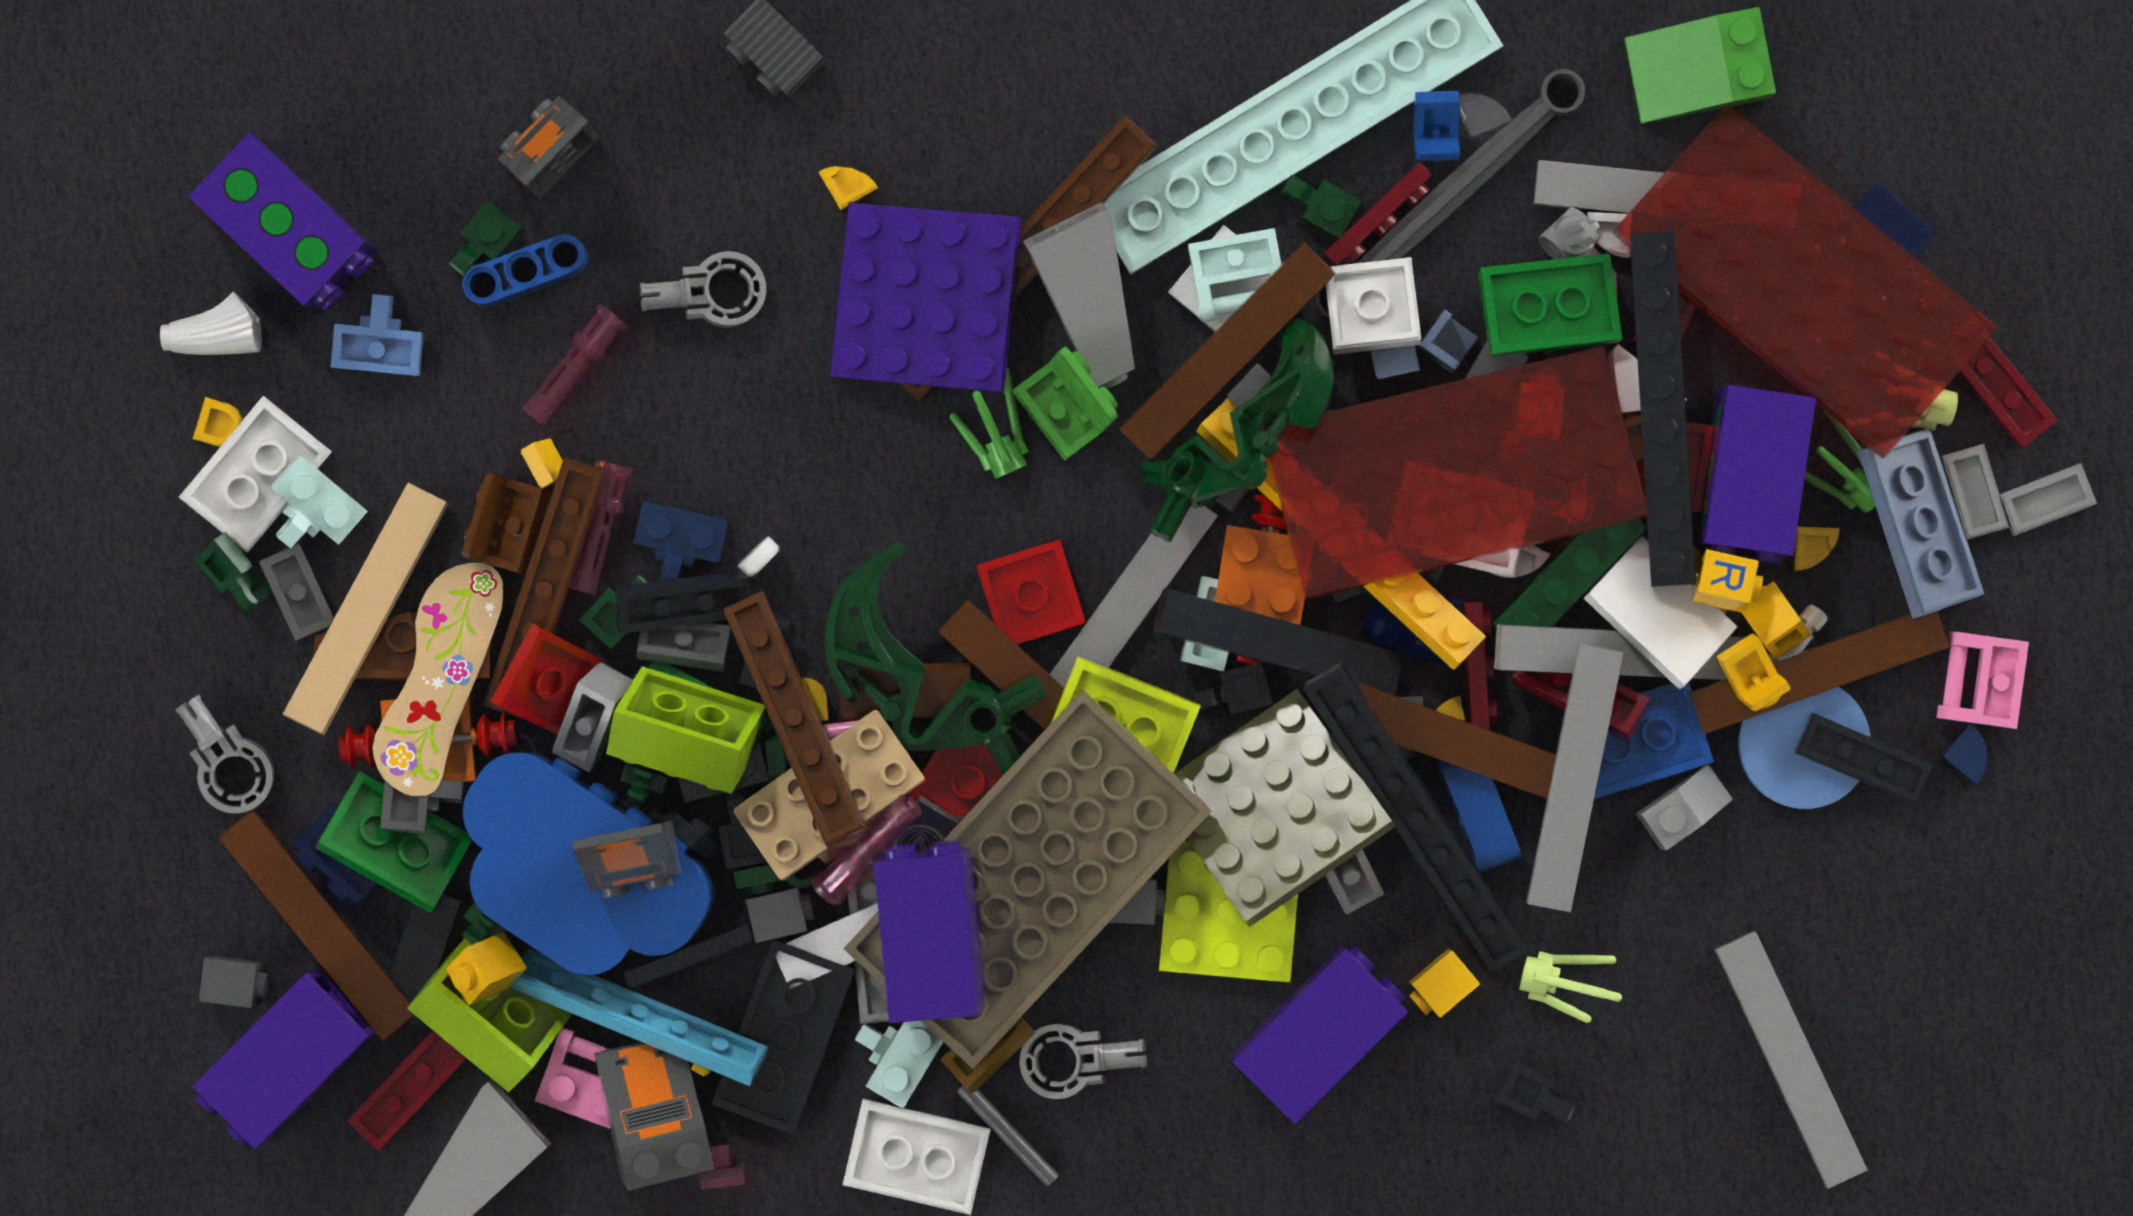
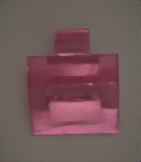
M729 1144L712 1146L710 1152L714 1169L699 1173L701 1190L746 1184L748 1181L746 1163L732 1165Z

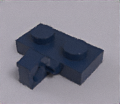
M643 501L633 544L656 549L654 559L663 561L660 581L680 579L683 566L693 568L696 558L720 563L729 520Z

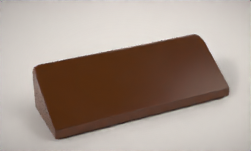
M970 663L922 664L925 667L912 718H932L965 678L971 680ZM859 665V672L868 681L872 680L888 697L901 692L894 674ZM850 678L861 699L850 703L844 698L839 689L841 719L860 720L873 710H877L880 713V708L861 690L862 686L854 678Z

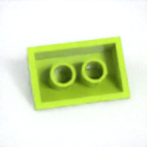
M642 666L614 710L606 754L620 758L629 764H639L661 771L671 777H680L705 785L712 790H722L732 794L746 769L766 708L764 704Z
M464 938L427 981L407 1009L509 1093L536 1065L572 1013L512 988H508L503 992L468 1006L445 970L466 947L472 945Z

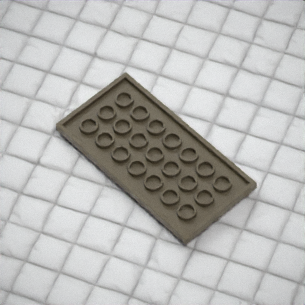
M1084 689L943 840H959L960 848L971 847L986 1005L978 1016L922 1020V1022L972 1069L1213 811L1202 798ZM877 911L843 949L886 988L879 914Z

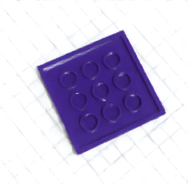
M849 203L830 376L840 379L1004 393L1022 218Z

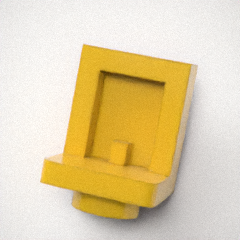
M1753 633L1716 656L1737 698L1753 711L1774 705L1780 699V696L1791 689L1787 680L1777 673L1760 638Z

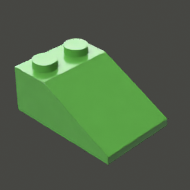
M1759 7L1715 15L1624 38L1640 124L1769 100L1776 94Z

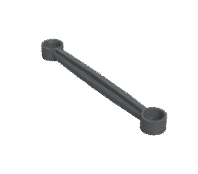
M1559 69L1550 73L1541 85L1538 99L1452 171L1356 263L1400 259L1407 255L1504 167L1555 115L1566 116L1579 108L1585 96V85L1581 77L1567 69ZM1557 78L1569 79L1578 88V98L1574 105L1569 108H1558L1552 105L1547 96L1549 83ZM1325 284L1315 294L1314 303L1318 313L1325 319L1330 320L1329 311L1324 309L1320 302V296L1326 286Z

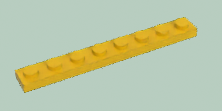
M1227 398L1200 424L1196 432L1231 463L1236 459L1238 450L1230 412L1238 407ZM1280 445L1278 451L1273 456L1266 457L1268 465L1267 477L1257 488L1448 666L1455 670L1486 636Z

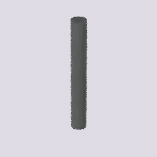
M962 1085L956 1091L1046 1187L1059 1176L1050 1164L978 1089L972 1094Z

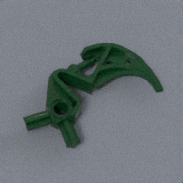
M1296 316L1289 320L1280 330L1282 334V352L1272 377L1253 398L1230 412L1238 450L1234 461L1231 463L1227 462L1196 435L1177 448L1169 461L1152 458L1150 462H1142L1140 469L1144 474L1141 480L1146 484L1164 487V491L1168 495L1150 528V532L1154 536L1161 537L1166 542H1171L1190 507H1202L1212 501L1215 496L1242 488L1253 490L1260 486L1267 477L1268 465L1266 457H1271L1278 451L1279 442L1277 440L1290 424L1308 428L1316 427L1330 399L1334 383V372L1325 340L1314 325L1308 324Z
M902 540L868 559L846 581L843 580L839 585L829 610L825 629V649L830 674L844 698L850 703L861 699L850 678H854L862 686L861 690L880 708L882 717L887 721L893 722V733L904 748L912 751H928L985 744L1004 775L1022 756L1008 733L1012 726L1011 723H1013L1011 716L1048 695L1035 673L1000 693H997L990 685L965 678L922 730H914L911 727L910 722L925 667L922 666V661L907 650L889 631L882 619L878 603L879 580L883 572L894 560L908 551ZM857 607L860 611L859 615L852 616L849 613L850 608ZM860 642H866L869 648L863 650L858 645ZM859 665L894 674L901 692L888 697L872 680L868 681L859 672ZM983 707L992 710L995 713L996 719L993 723L984 726L977 724L971 715L976 709Z

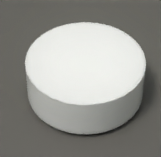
M767 536L737 567L747 577H753L777 554L779 546Z

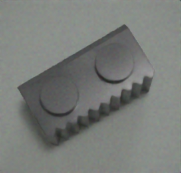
M756 0L724 32L726 38L730 41L725 47L727 51L743 66L748 61L755 65L762 72L756 79L773 96H776L781 91L787 98H790L825 62L824 57L766 0Z

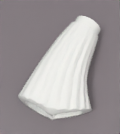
M233 291L223 302L211 310L161 325V346L163 351L194 355L260 352L262 346L261 320L246 302Z

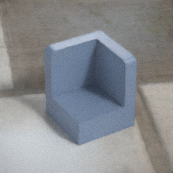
M1444 310L1422 339L1421 345H1418L1416 349L1452 374L1478 337L1451 318L1452 314Z
M1415 346L1370 350L1377 379L1407 373L1410 375L1420 371Z

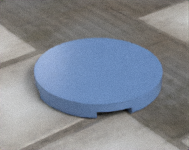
M1840 687L1742 721L1738 737L1740 762L1747 778L1761 794L1787 807L1813 809L1827 806L1840 800L1857 785L1858 780L1794 753L1810 713L1818 714L1871 737L1868 722L1862 709Z

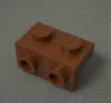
M486 473L483 484L477 492V504L471 524L465 532L462 556L526 575L552 491L492 473Z

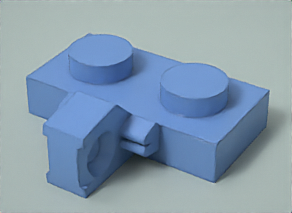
M372 294L371 315H361L359 326L334 324L331 367L420 376L424 332L400 330L401 319H392L393 296Z

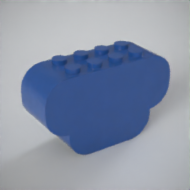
M532 752L509 753L497 757L480 772L467 792L463 805V819L467 832L472 840L482 848L471 869L470 889L476 905L487 917L564 969L580 975H596L606 972L625 961L633 950L650 956L669 954L689 943L697 935L713 909L715 885L708 868L701 860L688 852L690 847L675 835L682 873L672 876L673 885L647 890L646 882L643 881L628 884L629 893L603 898L602 890L590 892L573 851L571 841L653 825L656 821L635 806L633 808L630 807L628 811L615 803L619 795L603 784L593 782L590 786L579 779L583 771L562 757L561 759L556 758L553 761L546 756Z

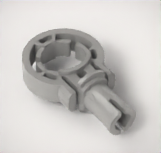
M732 251L716 253L704 260L700 266L682 267V277L705 276L703 278H685L679 281L648 284L640 283V297L658 295V297L642 298V311L674 307L708 306V308L687 309V319L704 318L707 322L723 328L738 327L749 322L759 312L766 297V281L760 267L748 256ZM721 261L738 262L747 267L754 275L751 278L749 273L743 268L739 272V275L746 280L748 286V297L743 302V308L745 309L749 305L752 297L757 300L751 311L744 316L728 319L727 315L740 313V308L724 309L716 305L710 296V279L720 271H734L736 267L734 264L721 265ZM712 264L717 265V267H715L711 271L707 269ZM753 282H756V283H757L758 292H755V291H754V283H753ZM702 289L703 295L691 296V290ZM712 311L722 315V318L712 314Z
M199 694L190 699L188 704L185 702L175 709L198 742L199 748L197 747L192 750L190 755L199 767L197 773L198 785L206 801L216 809L227 813H244L260 805L269 794L274 781L273 763L266 750L255 741L242 738L233 724L226 729V732L236 745V749L227 737L226 732L214 720ZM218 742L224 751L222 754L216 752L212 746L214 743ZM243 748L253 751L254 754L245 751ZM201 751L204 753V755L206 756L211 765H209ZM231 756H241L253 764L255 772H260V764L255 758L259 757L266 771V782L262 791L257 789L262 776H257L254 786L246 793L239 795L230 793L227 800H241V804L226 803L212 793L209 788L210 785H212L219 796H222L224 793V789L218 785L216 780V769L223 759ZM206 772L210 773V782L206 780ZM251 795H256L255 799L251 801L246 800Z
M1052 1024L1037 1029L1036 1033L1024 1043L1019 1060L1021 1074L1026 1084L1037 1094L1050 1099L1068 1098L1081 1092L1087 1085L1105 1083L1104 1075L1082 1076L1083 1072L1135 1067L1146 1068L1147 1055L1128 1056V1053L1146 1051L1144 1039L1080 1046L1079 1042L1101 1040L1100 1032H1082L1066 1024ZM1051 1031H1058L1060 1036L1045 1039L1046 1042H1065L1072 1048L1076 1056V1068L1072 1076L1063 1082H1050L1049 1086H1065L1063 1092L1048 1090L1041 1086L1033 1077L1036 1074L1043 1083L1048 1080L1047 1076L1041 1072L1039 1066V1055L1041 1050L1045 1048V1045L1039 1043L1034 1053H1031V1049L1041 1036ZM1065 1033L1071 1034L1074 1039L1066 1037ZM1094 1054V1062L1085 1063L1084 1055ZM1030 1058L1032 1060V1070L1030 1069L1029 1065ZM1077 1080L1078 1084L1070 1088V1084Z

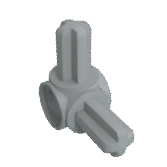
M1570 207L1539 236V242L1552 259L1598 255L1600 253L1595 249L1594 245L1600 238L1597 234V229L1600 225L1596 220L1590 221L1580 210ZM1613 270V277L1616 278V272Z

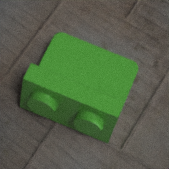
M1067 347L1059 350L1047 365L1012 391L1064 461L1106 431L1118 418V414L1115 411L1118 405L1112 394L1104 386L1100 388L1096 386L1088 375L1091 369L1086 360L1077 351L1071 353Z

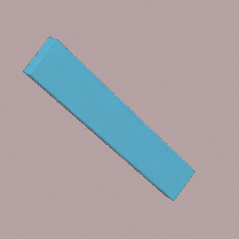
M527 948L521 958L527 969L509 987L748 1086L753 1082L767 1056L769 1047L595 975L572 973L545 955Z

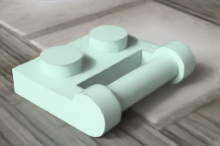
M1275 228L1188 244L1202 323L1214 321L1217 315L1235 312L1254 292L1250 291L1212 298L1210 286L1270 276L1281 265Z

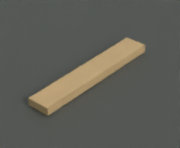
M407 483L283 712L284 716L323 736L325 735L448 507L446 501Z

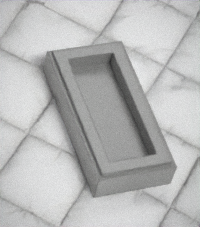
M1981 444L1940 456L1966 539L2009 528L1985 445Z
M2081 463L1999 494L2013 536L2097 504Z

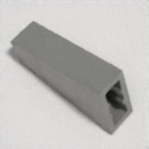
M1101 202L1024 240L1023 243L1075 351L1083 356L1091 369L1088 375L1097 387L1103 385L1105 388H1110L1126 380L1128 377L1126 373L1135 369L1112 218L1108 209Z
M492 1079L480 1089L404 1216H473L552 1143Z

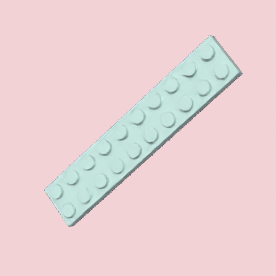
M1410 0L1140 165L1104 204L1112 218L1117 255L1130 276L1283 183L1291 175H1296L1415 102V92H1431L1502 49L1503 44L1475 0Z

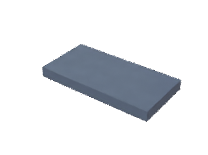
M1930 428L1858 451L1912 619L1984 595Z

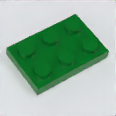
M1610 253L1481 267L1478 270L1490 357L1619 343L1623 339Z
M359 771L315 848L431 913L469 847L472 838L466 831L430 811H427L425 834L381 831L384 785Z

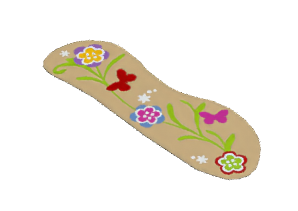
M481 562L467 563L446 570L430 585L419 605L415 622L416 656L414 666L398 698L390 706L383 718L373 743V755L378 771L386 782L404 794L428 796L434 793L440 785L456 724L483 664L502 610L503 581L499 573L490 565Z

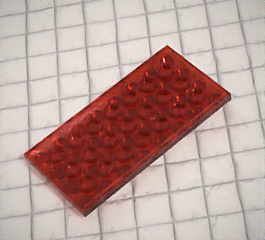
M1730 105L1724 106L1613 232L1614 236L1631 249L1630 234L1675 231L1678 289L1805 395L1816 398L1817 405L1882 459L1888 455L1998 327Z
M1604 346L1324 412L1315 428L1290 424L1277 440L1279 442L1278 451L1273 456L1268 457L1305 600L1643 519L1649 515ZM1270 426L1263 427V431H1267Z

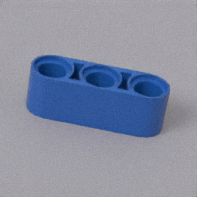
M567 234L558 235L474 266L464 276L462 283L463 291L467 298L478 306L485 308L494 307L579 275L587 267L588 252L584 245L574 236ZM564 245H573L578 250V258L570 267H560L556 263V253ZM523 260L534 261L537 267L535 277L529 282H518L515 278L516 266ZM483 275L493 276L496 284L494 292L485 298L477 297L474 293L475 281Z
M1435 758L1457 818L1481 873L1522 858L1519 845L1493 779Z

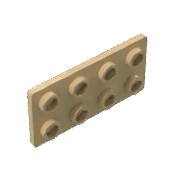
M873 710L830 741L868 827L867 831L827 848L792 768L734 808V814L780 880H786L817 857L827 864L895 816L897 812L892 804L925 781V777L879 711Z

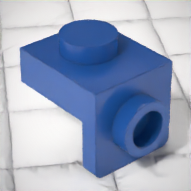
M1459 91L1415 92L1413 138L1417 160L1438 162L1458 160L1460 158L1458 139Z

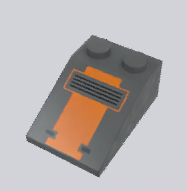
M560 96L553 102L549 99L543 101L530 116L534 122L523 133L519 130L513 132L500 147L504 153L498 160L539 199L601 138L590 123Z
M672 821L571 841L573 851L590 892L602 890L603 898L629 893L628 884L643 881L646 882L647 890L673 885L672 876L682 873Z
M643 1042L594 1053L620 1175L628 1191L714 1169L706 1129L687 1060Z

